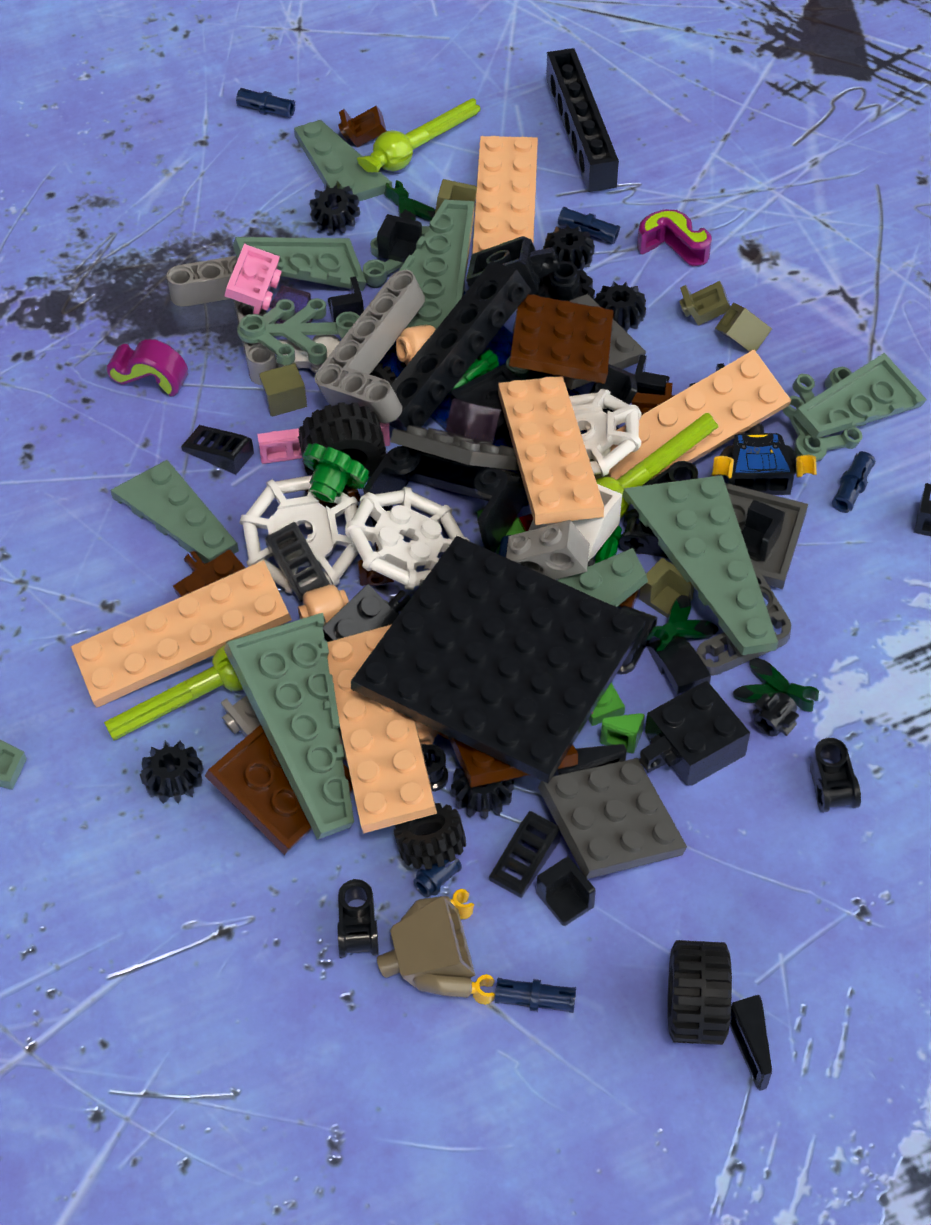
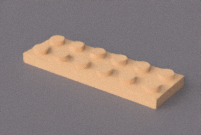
M480 136L472 254L521 236L531 239L534 244L537 137Z
M754 349L641 415L639 420L641 446L638 451L629 453L613 466L607 476L617 480L707 412L713 417V420L719 427L652 477V479L678 461L693 463L734 439L736 434L744 433L788 407L791 399ZM626 425L616 431L626 432ZM613 444V445L610 447V449H611L610 452H611L615 447H617L618 445H614V444Z
M563 376L498 383V395L535 525L604 517V504Z
M263 560L74 644L71 648L92 702L98 708L215 655L216 651L228 641L280 626L292 619Z
M391 625L327 642L329 673L333 677L339 724L360 825L364 833L437 814L416 721L351 690L352 678Z

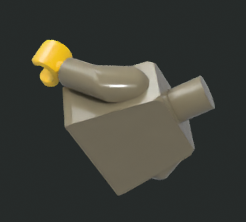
M459 889L455 891L452 899L448 896H440L415 901L401 918V921L391 928L390 932L394 950L377 957L378 967L382 975L388 978L400 973L404 980L422 992L468 998L472 994L475 1001L480 1004L486 1005L491 1003L495 998V993H485L480 987H492L495 982L493 977L487 974L481 975L476 982H472L470 978L475 976L461 922V919H467L473 914L474 904H463L468 901L469 893L465 889Z

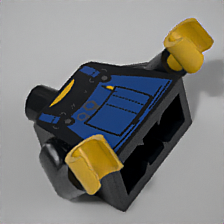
M760 423L745 431V433L736 434L733 445L726 446L719 456L714 457L712 476H728V484L771 495H791L795 474L797 477H802L806 473L817 475L815 456H799L790 446L785 445L782 435L778 433H764V426Z

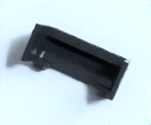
M397 446L391 449L363 488L364 494L368 492L380 494L402 490L409 481L489 501L477 521L483 547L492 552H496L502 537L507 534L528 499L520 473L499 468L467 465L405 446ZM393 505L384 506L382 508L385 511H390ZM371 517L373 526H375L377 521Z

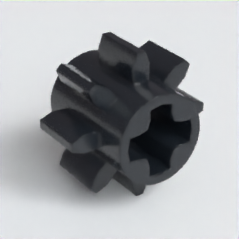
M777 692L771 697L764 693L754 704L756 707L752 712L755 715L754 723L765 735L773 737L777 736L781 731L787 736L797 725L795 721L799 717V714L796 713L797 705L791 697L784 693Z

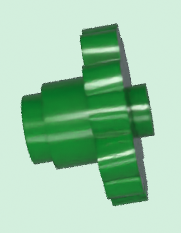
M317 443L308 444L303 453L302 462L314 471L309 481L311 484L309 492L322 501L334 503L336 497L341 496L346 485L353 489H363L368 480L369 471L361 463L352 460L347 454L332 447L325 448Z

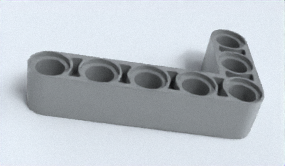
M231 256L182 264L169 269L166 278L172 303L177 306H191L231 299L224 295L237 263V257ZM233 299L239 325L244 316L253 314L254 306ZM262 309L260 316L266 314V310ZM242 341L250 379L255 384L262 385L259 374L277 368L275 353L261 343H246Z
M400 270L387 280L315 374V382L331 406L345 402V404L358 403L359 407L366 406L370 408L371 412H375L380 423L392 422L401 415L403 406L390 383L385 379L370 374L425 302V295L413 272L410 270Z

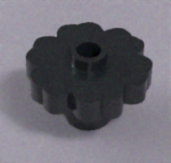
M562 261L560 262L559 269L540 278L539 290L535 295L570 301L588 294L594 300L595 290L593 289V279L587 276L585 271L577 270V267L571 262Z

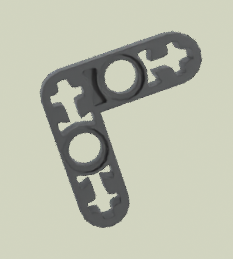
M751 561L762 595L768 601L766 607L772 625L776 629L781 628V634H776L778 640L777 648L782 647L790 639V619L756 564ZM725 632L702 642L697 648V654L705 664L710 675L713 676L770 652L741 655ZM724 645H727L728 650L724 652ZM711 652L713 656H718V662L706 659V654Z

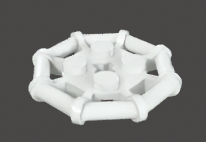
M600 389L597 393L569 396L580 431L587 430L586 433L581 435L589 459L594 460L590 461L594 475L601 474L602 477L608 475L609 470L631 452L638 451L641 446L639 438L641 411L638 406L629 405L612 396L610 391L606 389ZM609 408L614 412H610L608 410V414H606L605 412H603V409ZM626 423V432L616 431L617 425ZM613 444H614V445H618L617 447H615V448L610 452V450H611L610 447H611Z
M312 475L280 481L271 479L266 482L267 487L246 515H241L239 522L243 525L248 554L247 565L251 566L264 560L274 582L283 587L285 593L292 594L293 590L279 568L267 561L268 558L272 557L268 547L261 551L257 528L267 529L268 535L293 522H296L297 525L305 524L306 529H312L313 532L308 535L306 541L323 569L330 585L337 586L340 584L339 579L359 554L351 538L338 534L335 519L341 514H345L346 523L352 520L359 504L355 497H349L342 492L341 496L336 497L334 501L337 505L330 509L327 506L321 505L319 500L309 491L307 496L286 499L283 495L285 493L309 490L311 487L309 481ZM275 498L280 504L277 507L278 510L269 519L261 518ZM294 538L280 545L279 549H282L288 546L289 544L295 542ZM337 544L346 546V549L331 567L326 558L331 555ZM298 550L285 557V560L289 562L303 553L301 550ZM306 562L305 564H303V565H301V566H299V567H305V566H310V565H309L308 562ZM299 567L292 570L294 575L297 574ZM313 574L298 582L300 587H303L318 578Z
M403 487L399 491L380 494L370 492L364 494L360 498V505L352 520L345 525L346 536L352 539L363 560L362 567L367 571L373 570L397 581L408 590H413L415 586H419L420 580H425L438 562L439 558L437 556L439 552H445L456 536L470 541L467 537H464L451 514L452 508L448 505L442 506L412 492L410 487ZM396 505L390 511H385L382 508L384 506ZM411 506L431 515L432 517L429 518L425 515H422L412 510ZM369 515L377 521L375 527L365 526ZM441 524L443 525L450 539L442 537ZM404 536L411 538L412 540L408 543L405 542L403 539ZM368 541H371L373 546L376 542L379 548L378 552H373ZM425 565L424 569H430L416 572L417 566Z

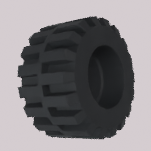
M345 402L334 406H331V404L324 406V409L312 412V417H306L303 421V426H300L298 431L302 456L308 444L317 443L325 448L332 447L347 454L352 460L361 463L369 471V477L373 475L387 454L377 415L366 406L359 407L358 403L345 404ZM304 464L307 475H313L314 471Z
M676 940L671 949L668 977V1030L673 1042L723 1045L729 1032L732 998V969L728 947L725 942Z

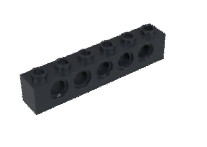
M575 48L547 52L546 80L588 192L617 188L619 160Z
M491 261L391 384L403 406L401 415L396 420L389 422L391 427L407 431L408 425L422 427L531 292L530 287L517 269Z

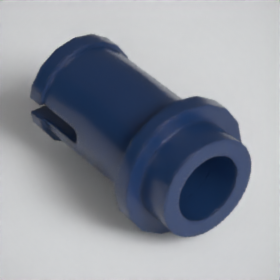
M458 858L448 867H445V865L438 867V864L435 863L432 864V869L418 870L416 878L413 880L416 889L425 897L438 895L440 887L462 869ZM447 859L444 860V864L446 865L449 862V860Z

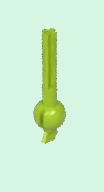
M471 98L406 134L395 130L386 131L375 140L373 153L370 156L357 158L358 164L366 172H379L381 167L384 170L393 172L401 170L410 163L414 149L480 112L481 108L476 104V99Z
M706 412L617 480L607 476L597 479L596 482L603 487L622 494L620 518H622L630 506L623 498L624 488L644 485L719 426L713 420V417Z
M226 644L216 651L212 660L213 666L105 721L104 724L113 741L222 685L230 691L244 690L224 651Z

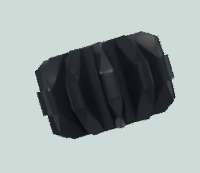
M337 181L334 188H330L325 183L323 192L315 190L314 195L316 199L310 200L309 203L312 210L310 215L312 220L317 222V226L321 231L328 228L329 233L333 235L337 228H340V231L345 233L346 225L355 227V217L360 216V208L358 207L360 202L358 196L353 194L352 188L349 185L342 189L341 184Z
M568 224L565 229L555 227L553 233H547L545 245L543 246V249L553 247L560 262H571L577 267V270L590 267L595 249L589 232H582L580 226L572 229Z
M613 281L611 287L602 286L600 293H597L594 299L600 307L613 310V319L626 332L629 327L637 329L646 315L645 294L639 292L638 286L628 287L627 281L623 285H618Z
M166 740L164 741L163 748L160 750L151 747V757L142 758L141 765L143 770H141L140 774L142 784L146 786L147 793L151 797L158 795L159 800L163 804L170 797H173L178 804L183 794L193 797V787L201 786V774L204 770L196 750L193 747L185 749V745L181 740L174 747H170Z
M456 768L453 774L454 781L451 784V794H453V797H456L458 809L467 808L469 817L473 816L476 812H481L482 817L486 819L488 811H493L500 816L502 806L510 805L512 790H514L513 779L470 787L463 769Z

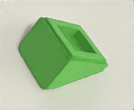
M637 713L604 718L601 727L600 743L604 745L624 744L627 752L634 754L643 732L645 714Z

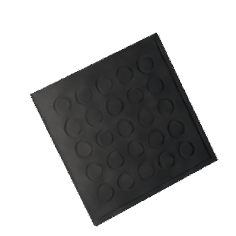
M456 536L352 678L351 690L543 782L549 783L644 630L646 620Z

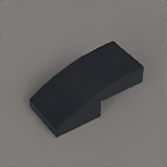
M676 636L662 651H656V647L660 644L661 640L648 643L647 648L661 675L667 674L677 694L686 692L706 680L710 683L711 675L695 649L684 637Z

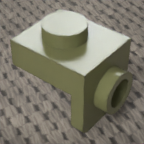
M720 281L691 294L686 285L680 287L683 299L679 300L681 308L686 317L692 315L698 326L726 313L731 306Z

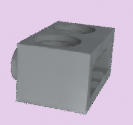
M571 520L509 536L506 558L556 580L587 572L590 544Z

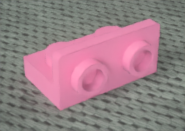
M244 244L224 296L254 306L253 314L260 315L262 309L268 311L273 297V293L269 292L271 287L277 288L282 271L277 269L280 256Z

